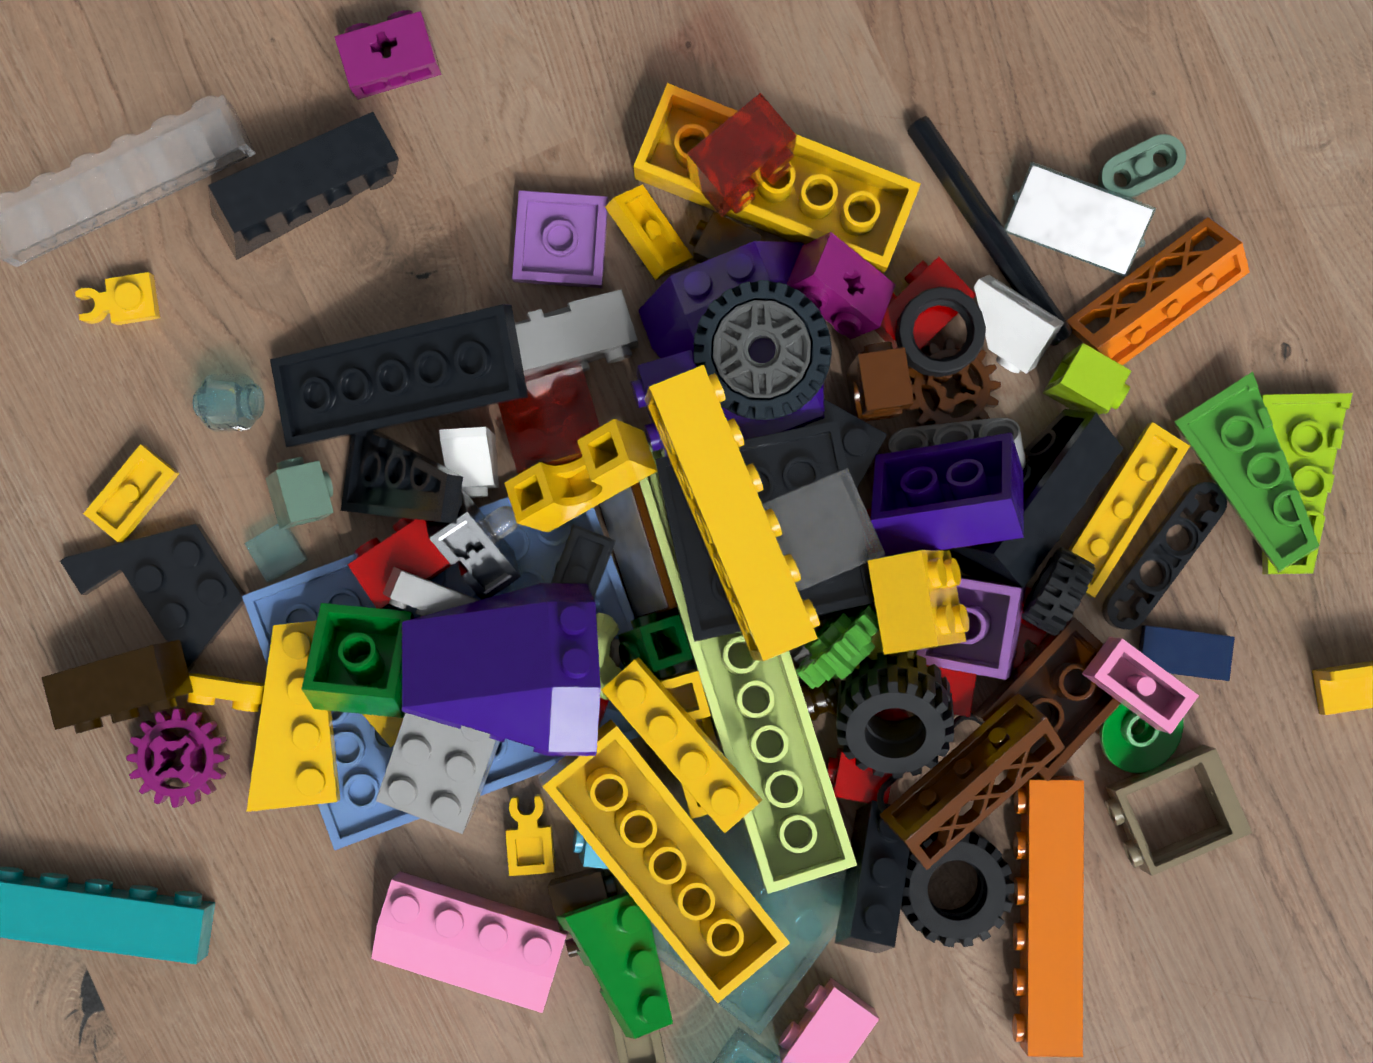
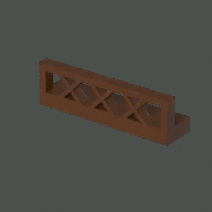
M1017 693L880 814V817L905 843L918 862L928 870L1060 753L1065 746L1047 717L1021 694ZM1044 736L1046 742L1033 754H1029L1031 746ZM1009 769L1006 778L998 785H994L996 777L1004 770ZM974 800L972 808L964 815L959 816L961 808L969 801ZM939 831L937 839L923 850L920 844L931 834Z

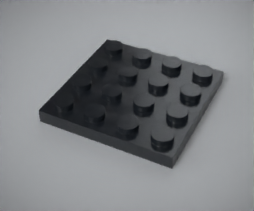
M837 420L744 440L745 445L739 447V451L745 465L753 463L760 476L763 490L758 492V496L764 510L771 508L780 524L782 535L776 537L783 555L790 553L798 567L801 580L795 582L801 599L806 600L809 598L817 615L874 604L867 562L869 559ZM668 456L657 458L655 462L694 642L739 633L741 630Z

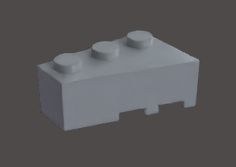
M622 289L568 302L567 307L543 314L542 309L528 312V319L515 323L527 389L547 383L545 376L563 371L564 377L583 373L590 369L588 363L602 358H606L607 363L622 361L632 356L631 349L639 347Z

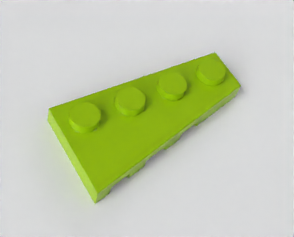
M1353 393L1261 395L1273 423V429L1280 447L1288 462L1296 489L1299 491L1320 545L1325 522L1324 508L1327 495L1332 490L1335 477L1332 474L1337 449H1341L1345 431L1342 430L1346 410L1350 408ZM1318 549L1279 573L1262 550V574H1313Z

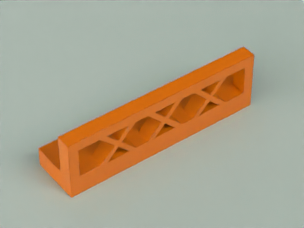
M1207 217L1066 321L1071 327L1072 333L1084 344L1123 366L1250 273L1243 243ZM1207 236L1212 237L1218 242L1209 250L1193 251L1194 246ZM1182 265L1181 271L1174 276L1157 278L1158 272L1166 266ZM1146 291L1145 297L1137 303L1122 304L1123 298L1129 293ZM1110 317L1109 323L1094 334L1085 327L1095 318Z

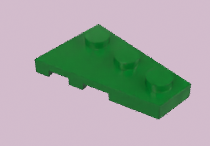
M628 892L556 916L565 931H569L579 948L576 952L584 966L590 967L600 984V993L626 1037L636 1039L673 1024L650 919Z

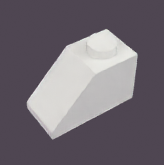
M991 275L978 279L974 289L978 306L983 313L988 349L998 355L996 361L1007 370L1014 373H1019L1021 370L1027 374L1037 366L1064 322Z
M487 427L439 430L445 467L463 476L462 489L470 498L488 496V488H499L496 435Z

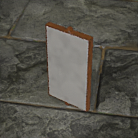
M638 482L599 504L609 538L616 540L613 552L635 619L652 613H657V616L661 617L662 611L677 607Z

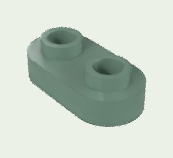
M1168 134L1156 135L1109 159L1099 172V188L1101 191L1129 201L1174 178L1186 163V150L1181 141L1176 137ZM1154 154H1160L1165 158V167L1155 165L1153 162ZM1114 174L1124 175L1127 185L1125 187L1117 186L1113 180Z

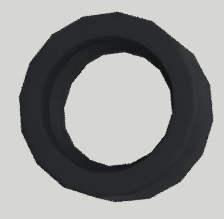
M936 287L922 291L908 302L897 319L895 339L898 348L905 347L908 366L923 375L943 377L956 374L975 360L984 345L986 326L982 311L971 297L958 289ZM938 305L950 307L957 311L965 321L967 329L966 342L962 349L953 357L945 359L931 358L921 352L915 343L913 335L914 323L920 313L929 307Z

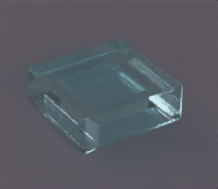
M278 524L244 543L266 582L275 580L308 560L291 529L279 530Z

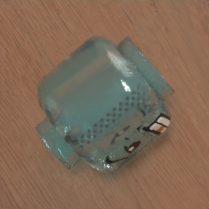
M245 373L207 375L193 396V409L196 415L200 417L206 428L215 432L248 430L262 416L264 411L263 391Z

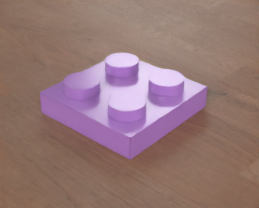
M519 190L512 274L513 282L602 288L608 216L605 206L609 202L608 197Z

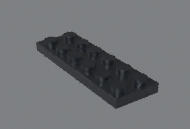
M501 304L270 359L286 447L307 445L528 398L512 305Z

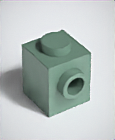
M303 457L284 460L276 464L278 470H275L265 478L279 530L323 520L334 513L330 497L333 496L331 478L326 471L322 472L320 461L304 463Z

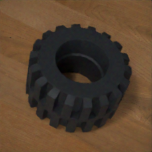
M879 652L875 660H871L868 656L859 663V669L854 668L852 673L846 677V681L841 680L838 688L836 728L839 745H843V753L848 759L856 758V766L863 771L868 767L872 768L873 775L883 777L884 773H892L893 778H903V773L907 772L915 776L922 773V767L924 766L930 769L938 764V756H946L950 750L949 742H953L954 739L952 693H950V684L947 678H941V670L935 664L927 667L926 658L916 655L914 659L907 658V652L897 653V656H888V654L884 655V652ZM900 708L908 710L915 715L904 720L890 721L882 719L875 714L885 709Z
M939 831L931 834L920 844V847L923 850L926 849L937 839ZM973 831L969 832L928 870L909 851L901 910L917 932L920 931L926 939L933 943L938 940L943 946L954 948V943H961L963 947L973 946V939L978 937L985 941L991 937L988 931L994 925L1000 929L1005 923L1001 916L1004 911L1010 913L1013 905L1009 900V893H1014V882L1009 878V874L1012 873L1009 864L1004 861L1002 853L993 844ZM953 860L966 861L973 866L977 873L978 882L974 896L968 903L957 909L946 910L936 907L928 897V883L931 875L939 866Z

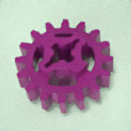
M184 708L174 709L172 718L166 711L155 713L157 725L150 720L144 721L140 724V727L145 735L131 737L130 742L138 747L137 753L127 755L126 760L137 763L138 769L129 774L130 779L142 777L144 783L139 792L145 794L154 790L156 792L154 796L155 804H161L170 797L172 808H177L183 805L186 796L192 805L201 801L200 790L207 795L217 790L211 781L212 779L225 778L227 773L219 768L218 764L230 759V754L219 752L218 746L226 742L227 739L226 736L216 738L213 736L212 732L217 726L215 721L204 725L201 724L203 712H192L188 719L186 718ZM178 727L191 732L183 738H178L173 732L169 733L167 729ZM187 747L180 759L182 764L168 769L177 756L174 751ZM203 748H205V752H206V764H205V765L202 763V749H203ZM151 750L154 752V766H153V767H152V763H151ZM172 778H179L183 783L188 782L190 786L175 787L166 782Z

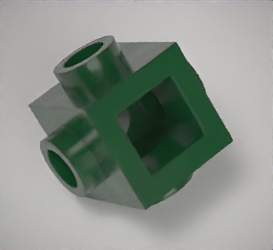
M657 613L631 620L633 630L617 635L620 642L619 656L624 667L626 668L633 660L639 657L658 680L676 674L675 664L693 659L679 614L660 621Z

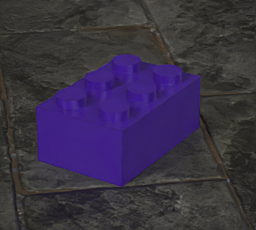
M1012 433L876 455L871 522L884 556L888 557L919 550H944L1024 538L1023 469Z

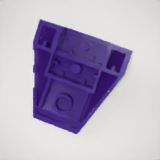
M753 241L669 276L638 310L653 351L660 359L691 350L693 354V343L698 323L714 299L716 300L726 290L745 282L769 280L787 285L804 243ZM767 338L757 339L750 347V357L757 363L769 362L776 353V346ZM824 383L817 394L802 408L776 419H750L738 416L722 406L721 408L727 420L735 419L744 440L798 429L825 418Z
M539 583L402 622V712L461 729V726L482 731L490 734V739L505 742V739L528 745L534 747L533 752L546 756H596L601 683L596 602L587 584Z

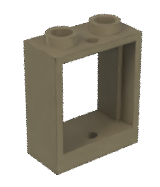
M1199 746L1167 760L1150 771L1136 773L1105 786L1110 799L1105 801L1108 814L1116 826L1122 825L1128 841L1123 842V848L1128 860L1134 868L1139 866L1142 871L1151 876L1252 833L1216 748ZM1194 767L1218 824L1154 852H1150L1127 795Z

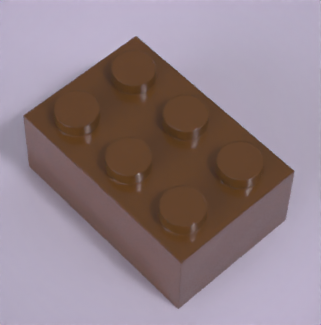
M1072 617L1058 635L1054 636L1048 633L1040 645L1036 646L1027 655L1023 662L1013 670L1012 675L995 689L973 715L983 724L1017 693L1021 694L1043 713L1065 746L1060 753L1036 773L1038 777L1049 781L1121 704L1082 674L1104 644L1079 620ZM1044 736L1031 746L1029 754H1033L1046 742Z

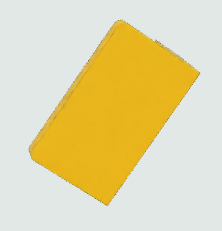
M1373 661L1312 670L1319 714L1330 715L1373 708Z

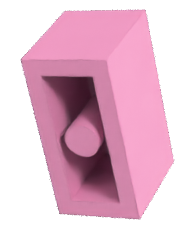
M1109 637L1082 673L1156 730L1169 734L1174 731L1199 697L1198 694L1122 638Z
M830 978L825 987L820 984L817 985L805 1002L804 1007L808 1011L799 1024L794 1021L791 1022L779 1039L778 1045L782 1047L779 1051L781 1063H849L879 1021L875 1009L832 978Z

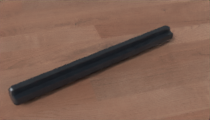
M924 116L912 123L908 128V135L1012 289L1064 322L1050 345H1058L1070 337L1072 334L1071 327L930 118Z

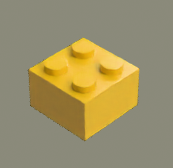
M919 550L867 561L884 655L967 642L965 632L969 630V617L965 606L959 603L957 586L961 583V573L956 559L951 558L950 551Z

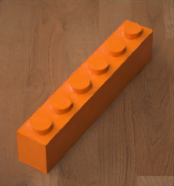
M1033 776L1014 793V810L1016 814H1021V832L1014 833L1013 849L1015 859H1021V877L1014 878L1013 893L1015 905H1020V923H1014L1013 925L1014 949L1020 950V968H1014L1013 992L1015 996H1020V1014H1013L1012 1019L1013 1039L1015 1042H1020V1047L1027 1056L1083 1057L1084 780L1076 776H1053L1049 781H1046L1038 776Z

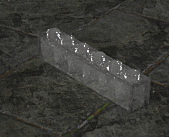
M223 95L219 97H204L192 105V110L179 116L167 115L152 123L151 129L137 136L135 134L121 136L111 143V148L99 154L88 153L81 155L71 162V167L61 172L41 174L30 181L31 186L16 193L12 191L1 193L0 260L19 267L255 155L256 152L234 106Z

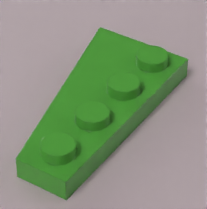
M1253 371L1175 421V426L1190 445L1195 455L1278 573L1319 548V543L1301 496L1291 476L1285 454L1273 429V423L1267 407H1265Z

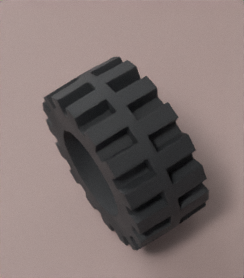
M1063 547L1057 549L1053 557H1050L1046 567L1042 569L1038 580L1034 583L1032 591L1028 595L1026 604L1023 607L1022 619L1054 636L1058 635L1060 630L1062 631L1066 626L1067 621H1070L1075 609L1080 605L1081 599L1088 589L1087 586L1093 578L1092 574L1095 571V565Z

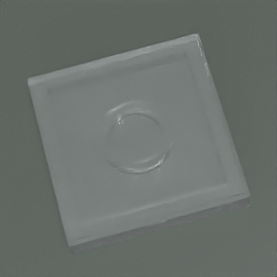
M848 468L762 504L764 510L771 508L774 511L780 524L782 535L776 537L783 555L790 553L798 567L801 580L795 582L798 592L866 564L868 560L877 559L885 555Z

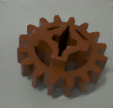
M948 338L944 342L943 350H939L938 346L932 342L927 346V353L929 357L936 359L953 357L962 349L965 342L959 349H955L952 338ZM981 350L974 361L956 374L948 376H928L919 373L913 368H908L910 380H912L911 388L914 404L907 408L906 411L918 410L920 412V416L916 421L918 426L926 421L936 425L973 421L974 418L976 420L990 419L984 408H994L998 405L999 401L990 396V392L999 389L1001 382L990 381L989 375L997 369L996 365L984 366L981 362L987 352ZM969 367L976 374L979 386L973 384L967 372ZM953 378L956 380L955 388L960 390L961 393H956L953 397L948 398L946 397L947 389L941 386V384ZM922 390L929 392L934 402L933 410L925 402ZM960 404L974 406L966 415L950 417L955 406Z

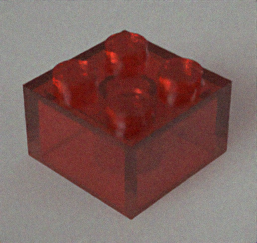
M759 93L687 153V176L721 217L731 209L737 214L756 198L757 195L754 191L766 180L771 185L776 183L792 168L789 162L795 156L793 153L797 135L765 97Z
M582 365L526 381L528 398L498 404L518 474L539 462L557 466L568 464L581 458L582 454L577 440L601 427Z

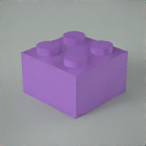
M961 575V583L957 586L959 603L965 606L969 617V630L965 632L967 642L917 650L916 655L926 658V665L929 666L935 664L940 668L1006 680L1013 672L1027 586L1020 588L993 580Z

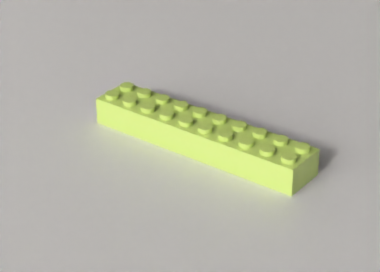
M651 450L654 461L662 457L660 450L654 452ZM658 471L639 481L675 597L678 614L693 655V662L700 675L720 749L723 755L762 798V801L742 819L764 890L769 894L857 866L790 652L787 651L766 661L753 660L741 632L694 642Z

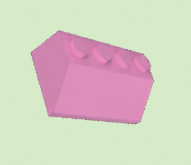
M400 871L391 879L377 923L371 959L543 1013L568 931H560L558 922Z

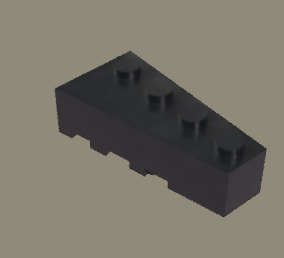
M371 112L209 184L211 215L235 259L238 260L324 212L344 205L359 193L369 188L370 190H375L385 186L393 180V175L397 172L399 158L374 112Z
M1064 409L1024 449L1025 454L1028 456L1025 468L1023 469L1024 538L944 549V551H950L951 558L956 559L963 573L1024 588L1035 575L1038 567L1050 550L1060 540L1063 532L1078 511L1086 504L1088 497L1103 476L1110 470L1113 462L1123 450L1122 445L1097 413Z

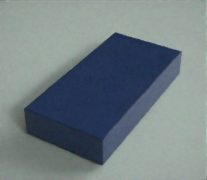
M1142 625L1139 651L1169 674L1230 681L1235 637Z

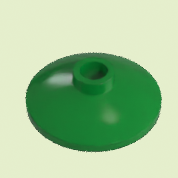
M1120 704L1100 726L1102 750L1112 764L1124 771L1131 773L1150 771L1165 763L1177 749L1183 734L1184 718H1182L1174 731L1169 734L1156 730L1126 706ZM1138 720L1136 727L1131 730L1134 722Z

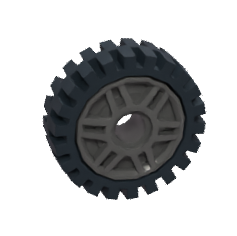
M769 280L741 283L739 286L723 292L716 300L714 299L698 323L693 343V356L696 367L704 365L708 376L715 373L721 383L726 398L725 401L721 402V406L738 416L756 420L780 418L797 411L807 404L823 385L829 371L832 356L829 329L824 317L815 304L797 289ZM760 338H767L776 346L774 357L766 363L753 361L749 354L752 343Z

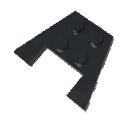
M193 524L68 556L60 560L81 595L89 594L123 572L167 642L180 640L188 673L195 665L194 662L207 646L214 642L244 604L242 596L245 593L201 524Z

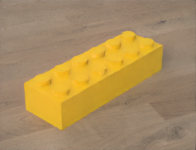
M669 83L665 87L633 166L636 180L792 242H803L805 245L832 232L883 275L888 268L921 183Z
M701 365L649 386L644 400L752 659L766 661L818 639L814 630L815 627L820 625L818 615L810 599L803 600L800 597L795 582L801 580L798 567L790 553L783 555L776 537L782 535L780 524L774 511L771 508L764 510L758 496V492L763 490L760 476L753 463L749 465L744 463L739 451V447L745 445L744 439L735 419L727 420L721 408V402L725 401L726 398L717 375L714 373L708 376L704 365Z
M612 719L598 729L596 756H565L539 777L542 787L717 1003L790 944L788 939Z

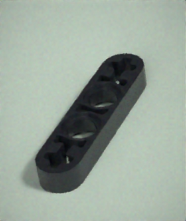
M1197 483L1190 486L1182 494L1109 592L1103 602L1102 613L1110 626L1117 629L1131 630L1142 624L1220 520L1227 508V499L1215 483ZM1209 492L1212 495L1209 503L1213 506V510L1201 511L1194 519L1195 522L1202 524L1199 529L1193 521L1180 517V514L1183 511L1186 516L1192 515L1199 506L1198 500L1195 499L1196 494L1204 495ZM1175 525L1184 527L1189 535L1188 545L1181 551L1171 549L1166 541L1168 530ZM1147 561L1158 563L1163 571L1160 583L1153 587L1145 585L1140 578V569ZM1130 582L1136 590L1148 594L1149 597L1146 601L1143 597H1136L1130 606L1131 611L1135 613L1133 618L1123 617L1118 620L1116 616L1119 613V609L1114 605L1117 600L1120 602L1128 601L1135 591L1127 589V585Z

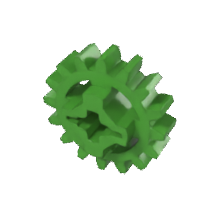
M870 605L858 607L847 616L844 613L833 615L816 633L818 639L805 644L804 647L810 654L800 662L801 665L796 669V674L811 689L820 687L825 680L829 681L832 677L835 679L839 677L841 680L847 677L875 648V645L871 642V637L880 630L876 611Z

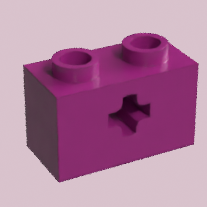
M411 10L398 11L389 15L385 22L371 26L369 23H358L346 28L344 34L334 36L349 88L357 100L442 75L428 26L421 11L415 13ZM391 45L392 56L384 58V47Z
M832 232L802 246L787 282L788 286L797 289L808 297L819 309L824 319L833 325L837 332L847 336L850 340L880 328L896 284Z

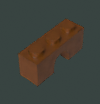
M880 342L864 346V351L856 356L846 371L852 415L864 422L898 418L903 413L902 409H907L914 404L905 347L893 349L892 342Z

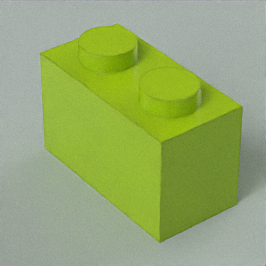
M1082 343L1064 355L1043 394L1072 410L1095 412L1098 415L1107 414L1111 408L1117 410L1127 396L1130 386L1125 382L1131 370Z

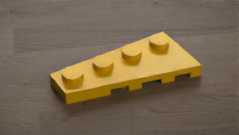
M317 620L273 625L246 812L340 801L332 712L314 709L301 689Z

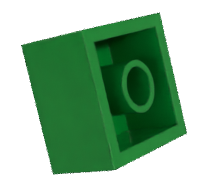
M321 603L301 688L312 707L319 710L404 718L405 712H402V622L414 619L412 612Z

